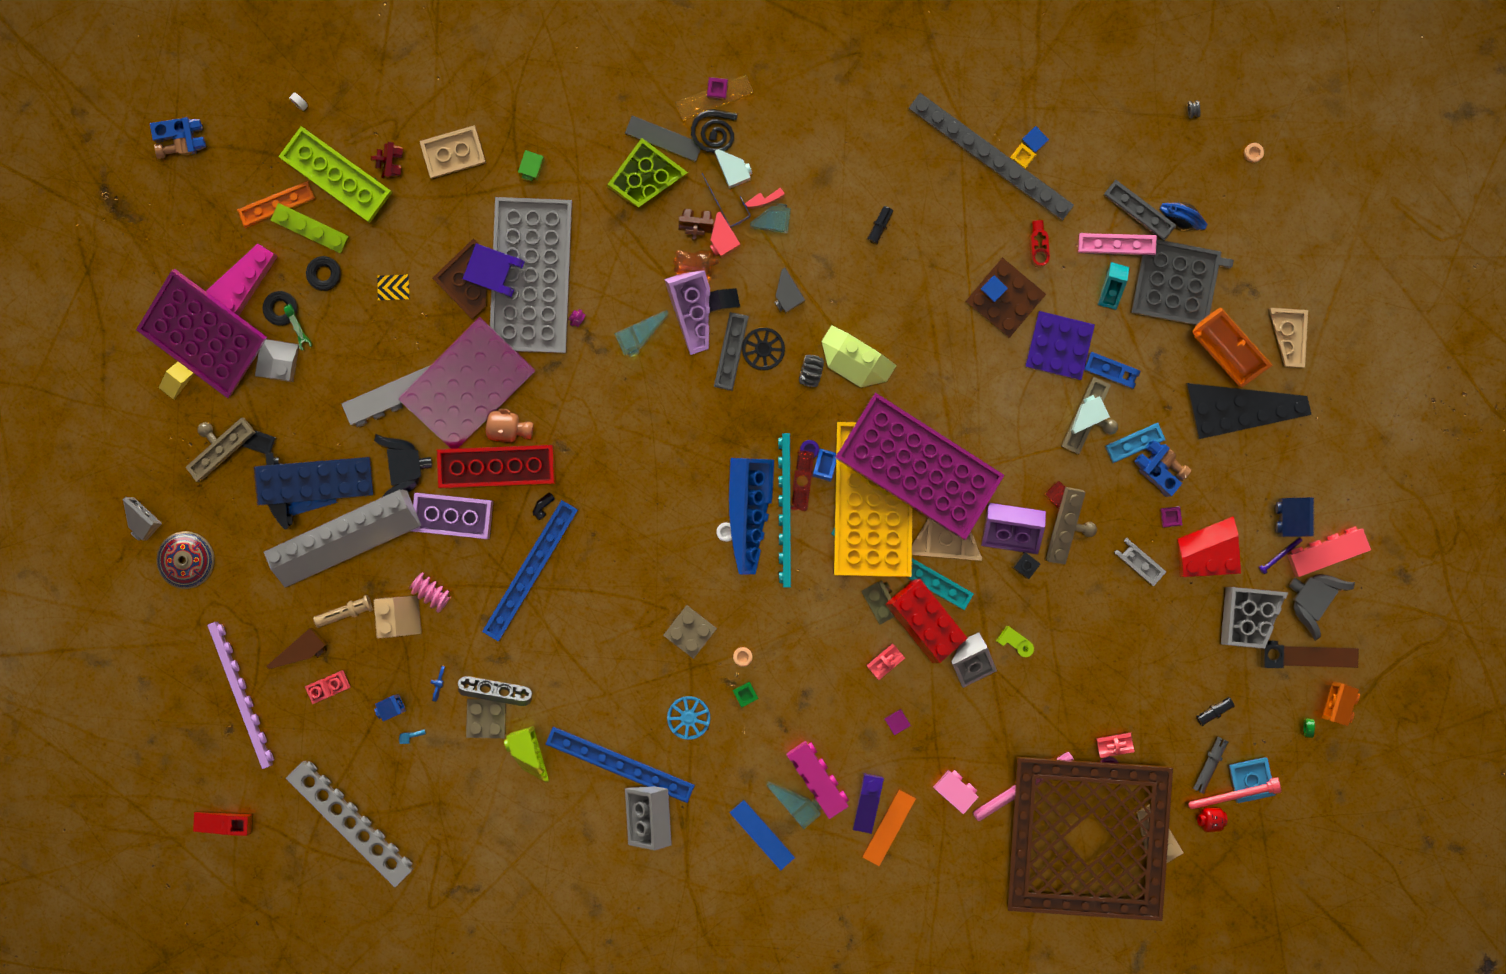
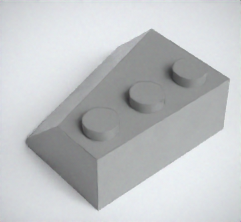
M1225 587L1221 644L1265 648L1288 592Z

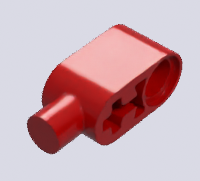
M1044 220L1032 221L1033 233L1029 238L1030 259L1033 266L1041 268L1050 259L1049 237L1044 230ZM1037 235H1040V238H1043L1044 240L1040 242V248L1035 250V248H1037L1039 245L1038 240H1035L1034 238H1036ZM1037 253L1045 256L1043 263L1036 261L1035 255Z

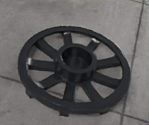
M766 327L754 329L743 341V357L755 369H772L784 357V341L780 334L773 329ZM758 331H766L763 341L760 339ZM769 332L777 336L771 342L767 341ZM752 334L755 335L758 341L757 344L748 341ZM780 340L782 348L771 347L772 344ZM746 344L754 346L755 350L746 352ZM772 351L781 352L778 360L771 354ZM757 353V357L752 363L747 356ZM769 356L775 363L767 366L766 357ZM760 357H763L764 367L755 365Z

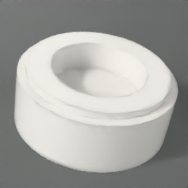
M293 93L289 97L302 111L308 107V104L298 94Z
M727 522L720 524L717 528V536L724 542L732 540L731 526Z

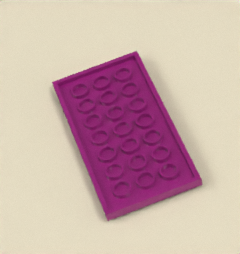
M874 393L835 459L963 540L967 539L1004 477V474L877 393Z

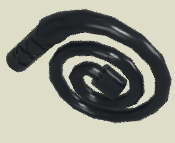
M715 109L699 113L694 118L691 126V137L694 143L701 150L715 153V150L718 149L724 152L730 148L734 142V132L732 127L725 121L712 119L706 122L701 129L702 140L710 147L723 145L727 140V134L723 128L715 127L710 132L709 140L717 141L716 131H720L723 134V138L717 143L710 142L705 136L707 127L718 123L728 129L730 133L728 144L717 149L705 147L698 141L696 126L701 119L706 117L736 121L737 113Z

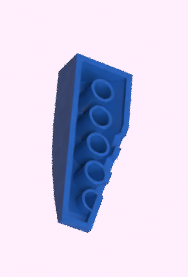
M730 459L729 516L734 555L738 572L741 575L756 574L761 552L759 544L764 538L763 526L764 522L768 520L767 508L768 504H771L773 497L774 460Z

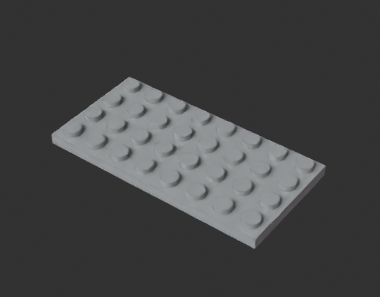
M495 197L493 250L520 258L525 263L523 269L511 265L504 286L514 290L512 297L491 290L490 327L515 351L566 353L572 200Z

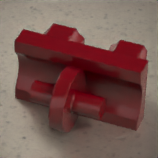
M387 142V144H384V152L381 149H377V155L371 156V161L376 162V169H381L382 162L381 178L387 179L400 176L401 165L392 164V158L401 159L403 148L395 146L394 142Z

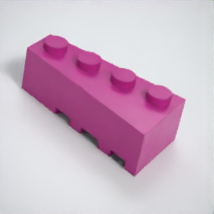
M257 244L206 292L239 316L278 256Z

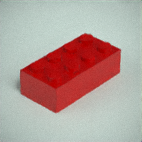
M921 579L910 581L885 604L932 663H941L967 639L966 635Z

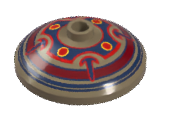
M184 531L172 534L163 541L158 550L156 562L161 577L168 584L176 588L190 589L201 585L209 578L214 568L215 557L211 545L204 537L194 532ZM182 556L186 559L184 564L180 563Z

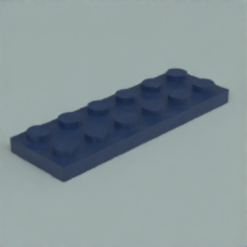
M370 457L253 467L257 506L373 495Z

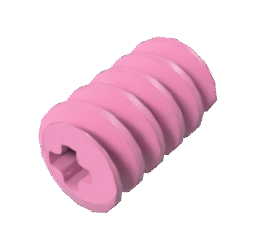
M422 572L409 587V589L412 588L411 594L415 595L418 593V599L425 597V604L431 601L430 607L434 608L437 606L436 612L439 613L451 598L448 597L449 591L447 590L442 593L443 586L436 589V581L429 584L430 577L423 579L424 573Z

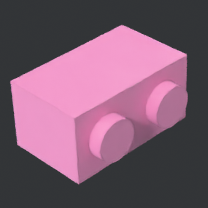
M948 770L933 787L964 814L978 798L975 794L977 790L970 783L966 786L961 781L963 777L955 770L953 772Z

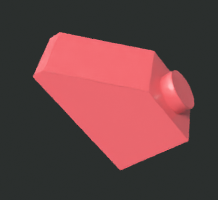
M718 212L711 236L712 245L710 248L714 255L719 254L720 258L740 247V243L721 212Z

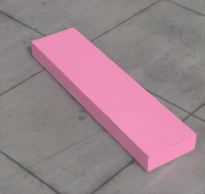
M1079 233L1078 252L1156 255L1157 235Z

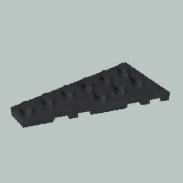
M1186 383L1198 439L1312 415L1308 396Z

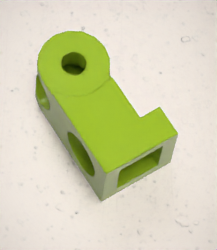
M1009 626L1005 627L996 640L1002 646L1008 643L1022 657H1029L1034 652L1033 644Z

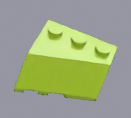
M641 138L607 184V187L639 208L688 172Z
M534 726L511 732L507 735V739L504 740L506 750L511 752V755L521 769L544 782H549Z

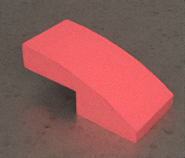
M781 188L766 198L759 193L746 202L745 206L747 209L761 208L780 200L785 196V193Z

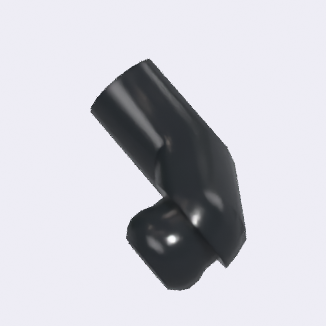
M550 492L536 502L532 513L537 520H541L546 516V513L543 511L544 507L555 500Z

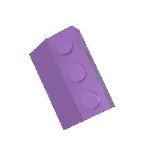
M989 503L985 516L981 546L1038 554L1045 530L1046 511Z

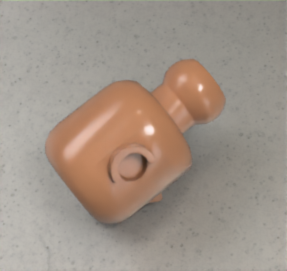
M499 409L490 412L488 415L486 437L495 442H504V444L513 443L517 436L528 440L532 438L534 424L529 421L521 423L517 414L511 413L508 409Z

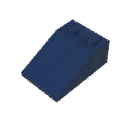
M1314 497L1280 498L1279 502H1276V514H1279V521L1276 522V533H1279V537L1314 536Z

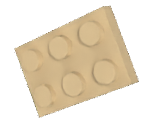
M475 125L420 141L431 179L486 163Z

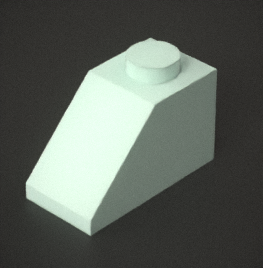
M719 149L715 150V155L729 189L750 181V175L753 173L749 164H745L743 159Z
M1092 395L1083 400L1084 404L1080 405L1071 429L1072 434L1110 417L1100 396L1095 398Z

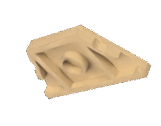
M928 518L912 544V555L982 561V556L972 532H970L966 540H963L930 518Z

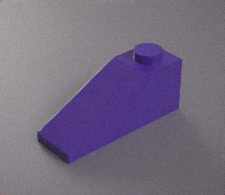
M864 773L853 830L872 834L884 780L883 777Z

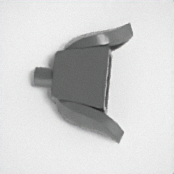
M1317 574L1312 578H1307L1304 583L1297 578L1291 581L1288 587L1297 592L1293 598L1295 614L1309 630L1314 641L1321 637L1316 621H1319L1339 592L1338 590L1354 589L1355 582H1347L1325 574Z

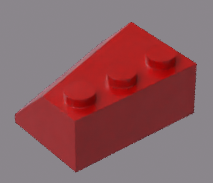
M1234 516L1177 539L1180 577L1241 574L1239 535Z

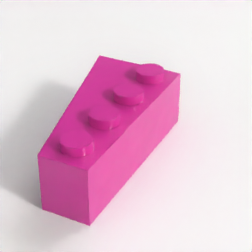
M804 741L789 751L787 757L792 761L795 769L804 779L807 787L813 793L827 817L831 819L849 807L846 803L849 799L844 791L839 792L837 789L838 782L833 775L829 776L825 771L828 767L823 759L818 760L815 753H817V750L813 744H808Z

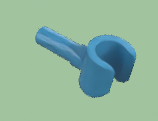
M425 730L401 733L399 735V743L410 744V738L426 734Z

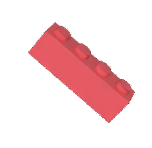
M1355 526L1346 529V534L1339 536L1336 533L1328 536V540L1322 543L1320 540L1309 543L1310 547L1303 549L1301 546L1291 550L1292 554L1287 555L1295 577L1306 575L1370 551L1371 548L1364 530L1357 529Z

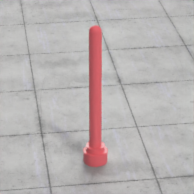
M1278 777L1272 778L1266 782L1267 784L1192 801L1188 806L1190 809H1196L1268 791L1269 793L1277 794L1281 793V786Z

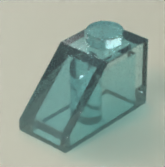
M779 203L776 206H771L750 222V229L788 233L791 208H787L786 204Z

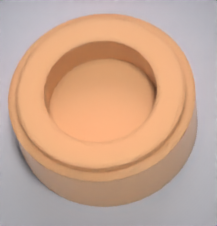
M1251 143L1244 150L1245 159L1251 163L1260 161L1264 156V149L1258 143Z
M745 647L738 648L733 655L734 662L742 667L749 665L752 661L751 651Z

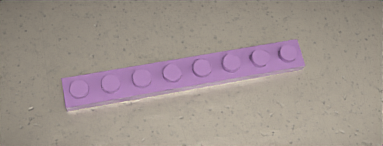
M219 622L208 624L262 769L273 765V755L266 748L265 743H267L265 734L259 730V718L257 714H253L251 709L253 703L250 696H247L245 693L246 684L243 678H240L237 672L239 671L238 663L232 659V647L229 642L226 643L224 635H226L225 629Z

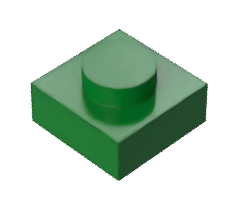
M750 681L733 690L741 708L759 699Z

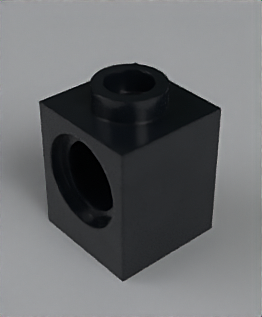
M1023 552L1011 568L1026 579H1030L1040 566V563L1026 552Z
M1268 641L1266 647L1261 648V667L1284 668V645H1278V641ZM1271 649H1274L1277 653L1273 660L1268 657V652Z

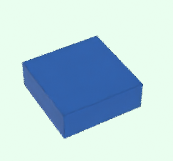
M1037 126L1022 138V141L1034 153L1049 140Z
M994 275L980 290L995 302L1008 288Z

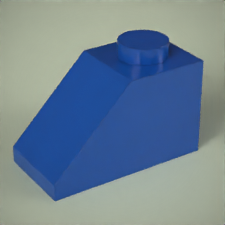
M399 693L376 703L377 708L374 709L378 719L382 718V721H386L406 711Z

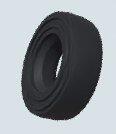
M319 256L308 264L306 278L313 288L327 291L339 283L341 270L338 263L332 258ZM321 266H326L331 271V275L326 281H321L316 276V271Z
M275 291L265 298L262 307L263 314L274 325H287L291 322L286 314L282 316L276 315L273 312V305L277 301H283L286 305L291 304L296 316L298 311L297 302L289 293Z

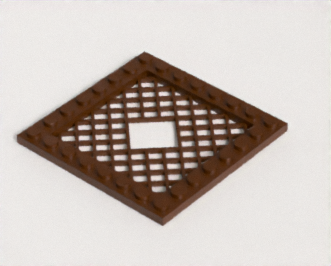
M1017 757L1007 910L1163 921L1173 767ZM1036 779H1042L1039 783L1036 784ZM1048 779L1062 781L1054 787ZM1046 781L1052 789L1046 795H1043L1038 787ZM1068 781L1081 782L1073 788V786ZM1087 782H1097L1100 784L1093 789ZM1066 783L1071 791L1063 797L1057 789ZM1106 783L1120 785L1117 786L1114 790H1112ZM1083 784L1091 791L1084 798L1076 791ZM1126 784L1139 786L1134 791H1131ZM1104 785L1110 793L1101 799L1096 791ZM1124 786L1130 794L1121 800L1115 793ZM1146 786H1151V792L1147 789ZM1143 787L1149 796L1141 802L1134 794ZM1036 790L1042 798L1034 804ZM1055 791L1061 800L1053 806L1047 797ZM1075 793L1080 801L1072 807L1066 799ZM1094 794L1100 802L1091 808L1086 800ZM1113 795L1119 803L1111 810L1105 801ZM1133 797L1139 804L1130 811L1124 803ZM1149 799H1151L1150 811L1144 806ZM1045 800L1051 808L1042 814L1037 809V806ZM1062 802H1065L1070 810L1062 816L1056 808ZM1082 803L1090 810L1083 817L1075 810ZM1103 804L1109 812L1100 818L1095 810ZM1120 806H1123L1128 814L1120 820L1114 812ZM1142 807L1147 812V815L1139 821L1133 813ZM1035 810L1041 817L1033 823ZM1052 811L1060 817L1054 824H1051L1045 818ZM1073 812L1079 820L1071 826L1065 818ZM1093 813L1117 841L1091 864L1087 865L1064 837ZM1112 814L1118 822L1109 828L1104 820ZM1132 816L1137 824L1129 830L1123 822ZM1149 818V829L1147 830L1142 823ZM1044 820L1049 825V828L1041 834L1035 826ZM1061 821L1069 827L1062 835L1054 828ZM1121 824L1127 833L1119 839L1112 831ZM1141 826L1146 834L1138 840L1132 832ZM1034 829L1039 837L1032 842V831ZM1053 830L1058 838L1050 844L1044 836ZM1128 835L1136 841L1129 849L1122 843ZM1148 837V843H1147V849H1146V848L1141 844V842L1144 841V840ZM1040 839H1043L1048 847L1040 853L1034 845ZM1062 840L1067 848L1059 854L1053 846ZM1120 844L1125 849V852L1117 858L1111 850ZM1139 845L1145 853L1136 859L1131 851ZM1031 847L1038 854L1032 861ZM1052 849L1057 857L1049 863L1043 855ZM1069 850L1077 857L1070 864L1062 857ZM1110 853L1115 861L1107 867L1101 859ZM1127 854L1135 861L1128 868L1120 861ZM1145 857H1146V869H1145L1144 866L1140 863V861H1141L1142 859H1144ZM1039 858L1047 864L1040 872L1033 866V863ZM1060 859L1066 867L1058 873L1052 865ZM1080 860L1086 868L1077 874L1072 869V866ZM1099 861L1105 869L1099 875H1096L1091 867ZM1119 863L1124 871L1116 877L1110 869ZM1138 864L1144 872L1135 878L1130 870ZM1031 867L1036 872V875L1029 880ZM1048 868L1056 874L1049 882L1041 875ZM1069 869L1075 877L1067 883L1061 875ZM1087 871L1095 877L1088 884L1080 878ZM1106 872L1114 878L1107 886L1100 880ZM1128 873L1133 881L1125 887L1119 879ZM1143 876H1145L1144 887L1139 883ZM1040 877L1045 885L1037 891L1031 883ZM1059 878L1065 886L1057 892L1051 884ZM1077 879L1084 885L1078 893L1070 887ZM1096 881L1104 887L1097 894L1089 888ZM1117 882L1123 890L1115 896L1109 888ZM1136 883L1142 891L1134 897L1128 889ZM1029 886L1032 888L1034 892L1029 891ZM1049 887L1053 893H1045L1043 891ZM1067 888L1072 892V894H1061ZM1085 890H1088L1092 894V896L1081 894ZM1107 891L1111 895V897H1105L1100 895ZM1126 892L1131 898H1120V896Z

